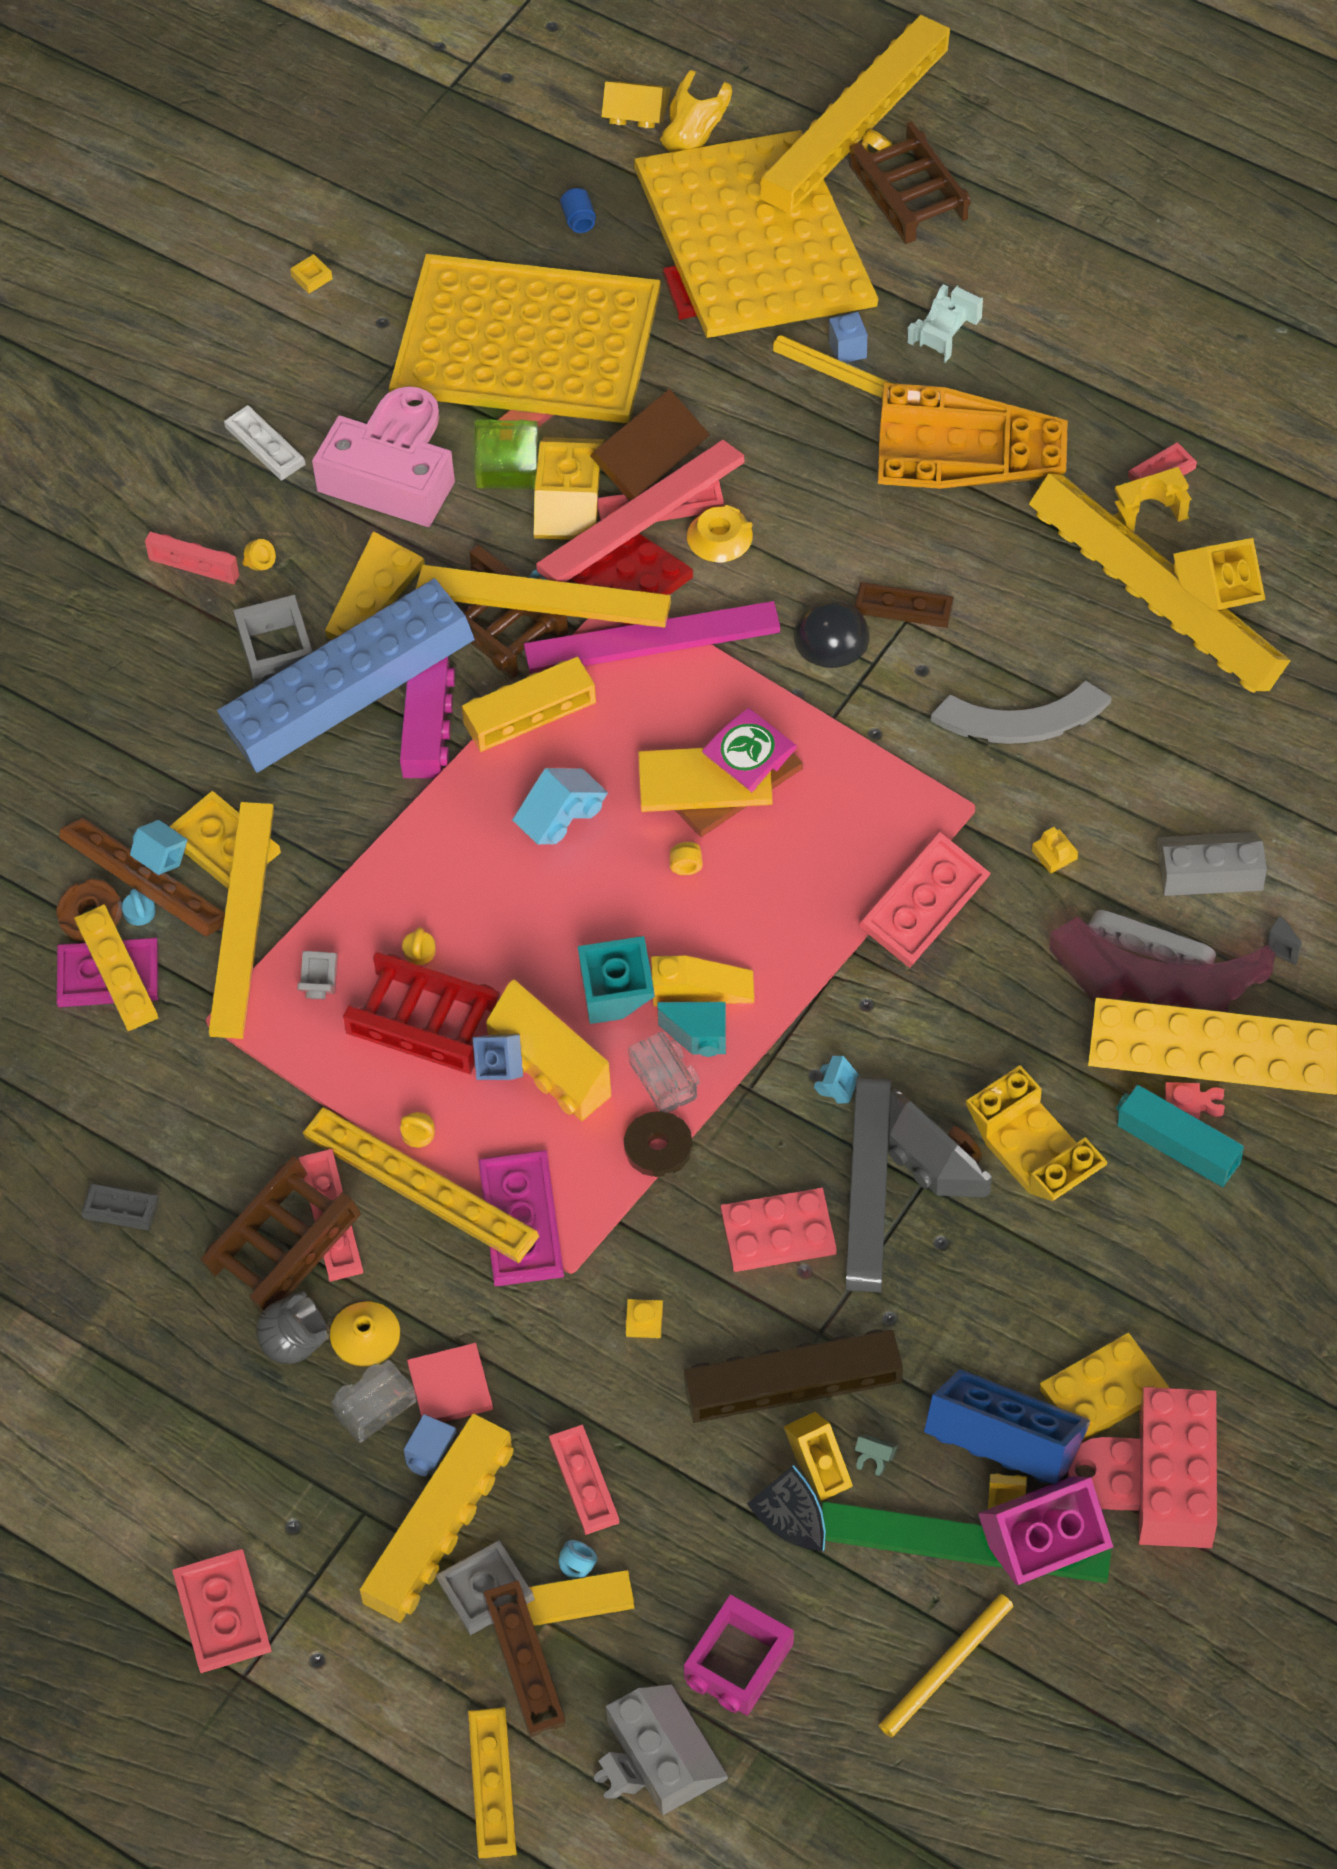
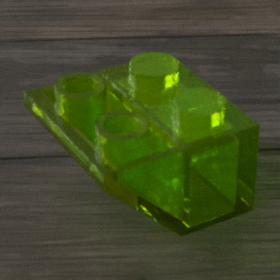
M475 420L476 487L490 489H535L539 454L537 421Z

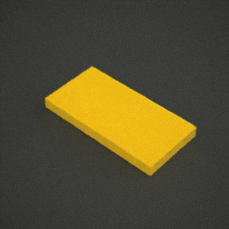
M704 748L638 751L641 812L773 805L771 771L751 793L702 753Z

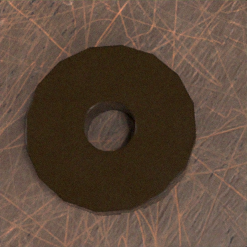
M663 1111L649 1112L636 1118L627 1128L624 1137L625 1154L631 1166L640 1173L653 1177L665 1176V1173L672 1171L675 1173L681 1170L689 1161L693 1149L691 1131L686 1123L676 1115ZM654 1139H663L668 1143L661 1150H655L649 1146V1143Z

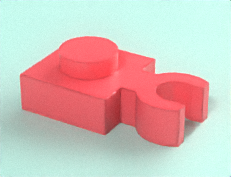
M1165 1083V1100L1198 1120L1200 1119V1111H1205L1208 1115L1214 1117L1223 1116L1225 1106L1222 1104L1216 1105L1212 1103V1100H1223L1224 1089L1215 1087L1206 1092H1200V1083Z

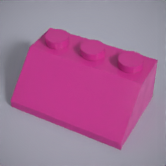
M1072 1476L1059 1481L1056 1485L1051 1484L978 1513L990 1550L1015 1585H1020L1113 1547L1091 1477Z

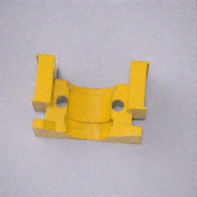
M1179 467L1116 486L1115 492L1119 500L1115 501V504L1118 508V513L1113 514V516L1134 532L1140 503L1144 500L1154 499L1163 503L1165 507L1170 506L1178 522L1189 519V504L1192 499L1187 492L1189 485Z

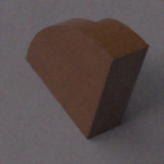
M953 1125L948 1136L978 1164L982 1159V1153L978 1145L968 1134Z

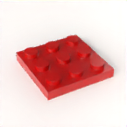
M638 533L566 581V583L670 595L693 578V569Z

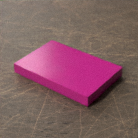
M157 938L122 940L151 1001L158 1000ZM86 943L57 945L58 1007L114 1003Z

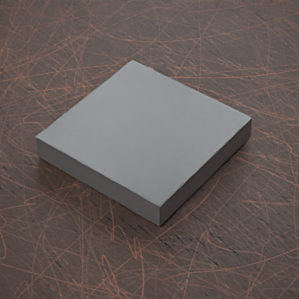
M500 1540L436 1574L438 1583L470 1635L492 1624L483 1599L484 1591L519 1580L526 1604L535 1600L533 1593ZM503 1595L498 1597L493 1602V1605H496L497 1611L500 1610L499 1606L511 1602L516 1605L517 1596Z

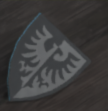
M794 1465L747 1503L757 1518L771 1532L785 1541L805 1549L825 1550L826 1530L821 1507L810 1485Z

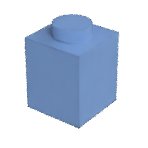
M859 312L829 319V344L835 358L845 363L867 358V332Z
M423 1414L404 1448L406 1465H408L409 1469L420 1476H433L457 1439L456 1428Z

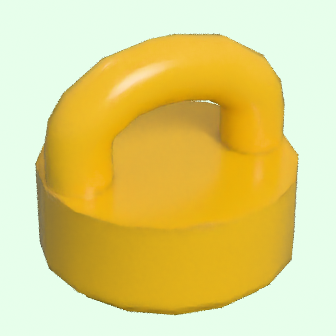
M873 129L866 131L861 142L867 152L869 151L867 147L869 144L878 151L892 145L889 139Z
M265 539L253 540L244 549L242 563L244 566L255 571L267 570L275 563V549Z
M682 842L676 844L670 850L669 859L672 872L678 875H692L701 870L702 853L697 843Z
M418 927L416 931L404 938L402 950L405 959L416 965H424L434 958L436 954L435 940L429 933L424 932L423 928Z
M420 1112L402 1117L400 1125L402 1140L407 1145L415 1148L428 1145L435 1135L433 1120L429 1115Z

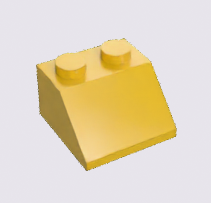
M606 81L602 117L609 118V124L626 125L627 120L638 121V127L655 128V123H663L671 87Z

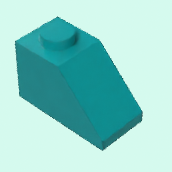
M658 1002V1025L691 1054H700L705 1057L726 1054V1002Z

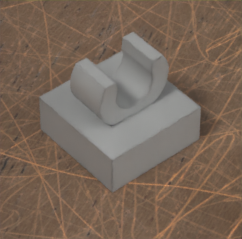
M608 1752L599 1760L603 1770L598 1771L593 1779L595 1782L604 1783L609 1778L611 1787L603 1794L605 1798L616 1799L622 1793L636 1794L645 1786L628 1754Z

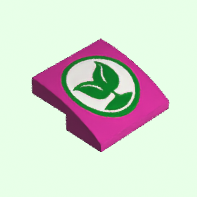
M748 708L727 724L702 750V753L752 793L772 769L776 772L797 748V745Z

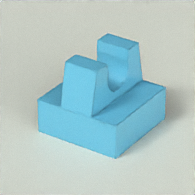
M832 1056L829 1064L822 1065L820 1071L824 1075V1079L822 1082H815L814 1089L822 1096L834 1098L838 1104L850 1103L856 1087L857 1077L860 1075L844 1056Z

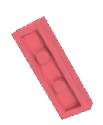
M149 532L145 540L148 558L151 561L230 584H235L239 577L236 556L226 551L212 550L198 543H188L174 539L167 534L160 535Z
M583 1424L550 1435V1445L584 1534L587 1535L619 1524L618 1514Z

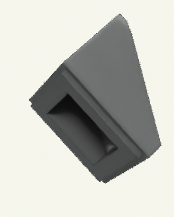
M1279 916L1269 932L1266 951L1296 965L1302 942L1285 919Z

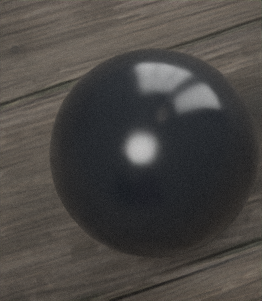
M825 599L810 605L800 615L794 629V643L800 655L808 662L826 668L843 667L855 662L865 653L870 640L869 627L862 613L852 604L839 599Z

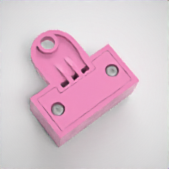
M403 387L397 388L385 395L367 424L339 415L312 460L317 492L430 527L455 483L452 451L428 444L440 419L437 400L431 393L421 388ZM413 400H419L422 402L418 406L408 405V403Z

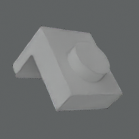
M303 951L301 982L298 983L297 990L306 992L305 998L326 999V994H335L338 954Z

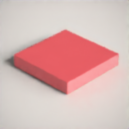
M476 1343L407 1360L421 1418L425 1414L444 1423L471 1416L473 1413L479 1414L493 1410Z

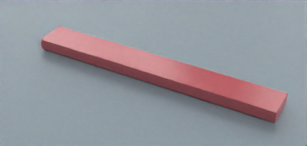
M725 440L720 441L536 563L537 572L550 581H568L744 463V454Z

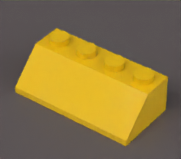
M513 979L506 987L486 1021L488 1035L520 1034L523 1073L526 1072L534 1079V1083L544 1094L550 1093L556 1098L559 1106L566 1114H574L580 1121L585 1120L611 1097L609 1062Z

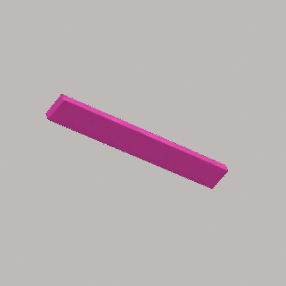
M774 601L667 619L665 628L635 624L524 643V650L529 674L531 675L533 673H540L554 667L561 661H568L577 656L583 666L776 634L780 633V623Z

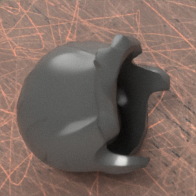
M305 1292L295 1293L272 1303L263 1310L258 1318L256 1325L258 1343L265 1355L275 1362L281 1364L298 1363L307 1359L323 1342L329 1339L330 1329L314 1301L310 1297H306L307 1294Z

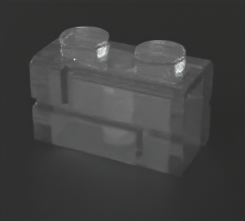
M661 1031L648 1037L646 1041L642 1040L630 1046L628 1049L629 1063L659 1111L669 1113L677 1109L678 1106L686 1105L697 1098V1085L700 1084L699 1077L692 1065L686 1067L682 1061L684 1055L679 1043L675 1039L670 1041L666 1033Z
M387 1360L382 1365L374 1364L364 1372L363 1379L353 1386L348 1384L340 1388L334 1396L332 1406L337 1419L348 1429L356 1441L361 1443L417 1401L413 1386L401 1375L395 1365L390 1360Z

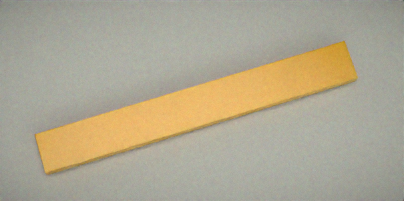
M422 565L416 586L417 589L435 578L454 602L663 628L666 626L671 605V595Z
M240 803L209 1026L210 1037L244 1038L274 815L273 804Z
M324 1107L321 1108L303 1131V1135L307 1140L324 1150L332 1149L336 1157L517 1263H520L539 1238L538 1232Z

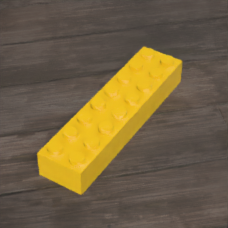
M1096 997L1088 1066L1337 1095V1025Z

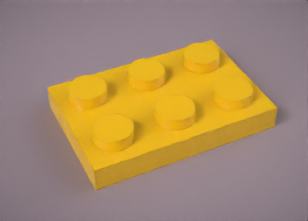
M211 791L169 827L188 839L184 853L229 889L239 812L215 792ZM271 838L267 864L281 853L280 846Z
M1128 1332L1041 1382L1039 1390L1050 1405L1090 1420L1088 1430L1082 1440L1083 1443L1139 1411L1144 1387L1169 1388V1386Z

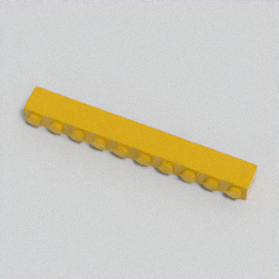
M920 15L913 23H909L904 32L897 39L891 41L888 49L882 55H878L874 59L873 64L866 71H862L850 87L844 89L834 104H829L825 113L818 120L815 119L802 136H798L795 139L793 145L786 153L780 154L776 163L770 169H766L762 173L759 180V185L761 186L760 199L790 214L850 152V146L860 142L866 131L872 129L948 51L950 28L923 15Z
M1049 473L1029 503L1037 511L1036 516L1049 525L1053 524L1059 529L1058 534L1066 541L1078 544L1081 547L1080 552L1085 557L1101 563L1104 566L1102 570L1108 576L1114 579L1119 578L1126 584V591L1137 598L1142 597L1149 603L1147 606L1149 610L1158 616H1165L1171 621V628L1182 635L1187 634L1194 640L1193 645L1199 651L1205 654L1210 653L1217 659L1216 664L1222 670L1236 674L1240 678L1239 683L1245 689L1254 693L1256 691L1271 690L1291 661L1227 608L1213 611L1179 585L1174 565L1068 478L1058 474Z

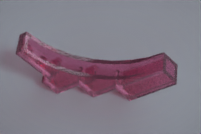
M1079 917L1051 932L1049 951L1094 1003L1096 997L1117 999L1125 990L1134 1002L1174 1006L1177 1003L1179 1007L1228 1012L1230 999L1238 998L1244 993L1246 988L1256 982L1260 984L1272 975L1276 956L1267 945L1244 957L1222 963L1194 966L1166 964L1141 958L1116 947L1096 934Z

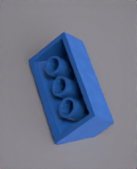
M959 1369L932 1395L924 1432L935 1436L942 1443L955 1444L967 1449L972 1455L990 1458L1000 1462L1007 1469L1020 1470L1032 1475L1040 1482L1056 1485L1069 1471L1088 1430L1090 1420Z

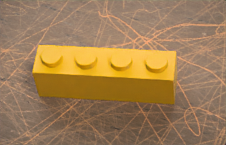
M578 656L568 661H561L554 667L540 673H533L521 681L502 686L495 692L481 698H474L462 705L464 726L479 751L482 752L595 704V684Z

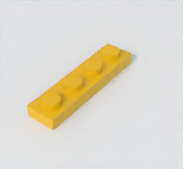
M105 904L75 917L76 925L127 1031L129 1032L158 1019L157 1012Z

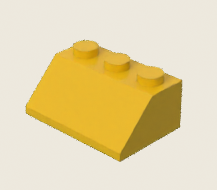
M1253 538L1173 554L1175 560L1174 571L1178 577L1179 585L1213 611L1266 600Z

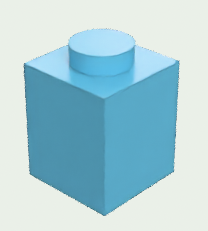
M157 820L137 828L133 835L130 856L157 875L180 867L188 839L162 821Z

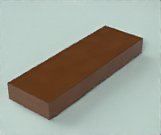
M860 582L855 607L862 615L948 628L954 596Z

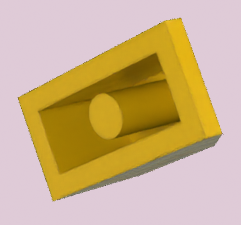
M813 1412L783 1426L794 1456L820 1501H824L853 1487L831 1425L817 1412Z

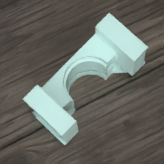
M943 284L933 300L931 310L924 321L918 319L915 323L909 325L908 343L913 345L916 341H920V347L925 344L943 354L944 362L946 363L952 353V337L965 321L976 325L982 318L983 297L980 298L957 285L951 292L950 298L948 297V286Z

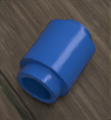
M580 188L569 189L560 199L567 224L576 233L588 232L594 227L596 219L588 192Z

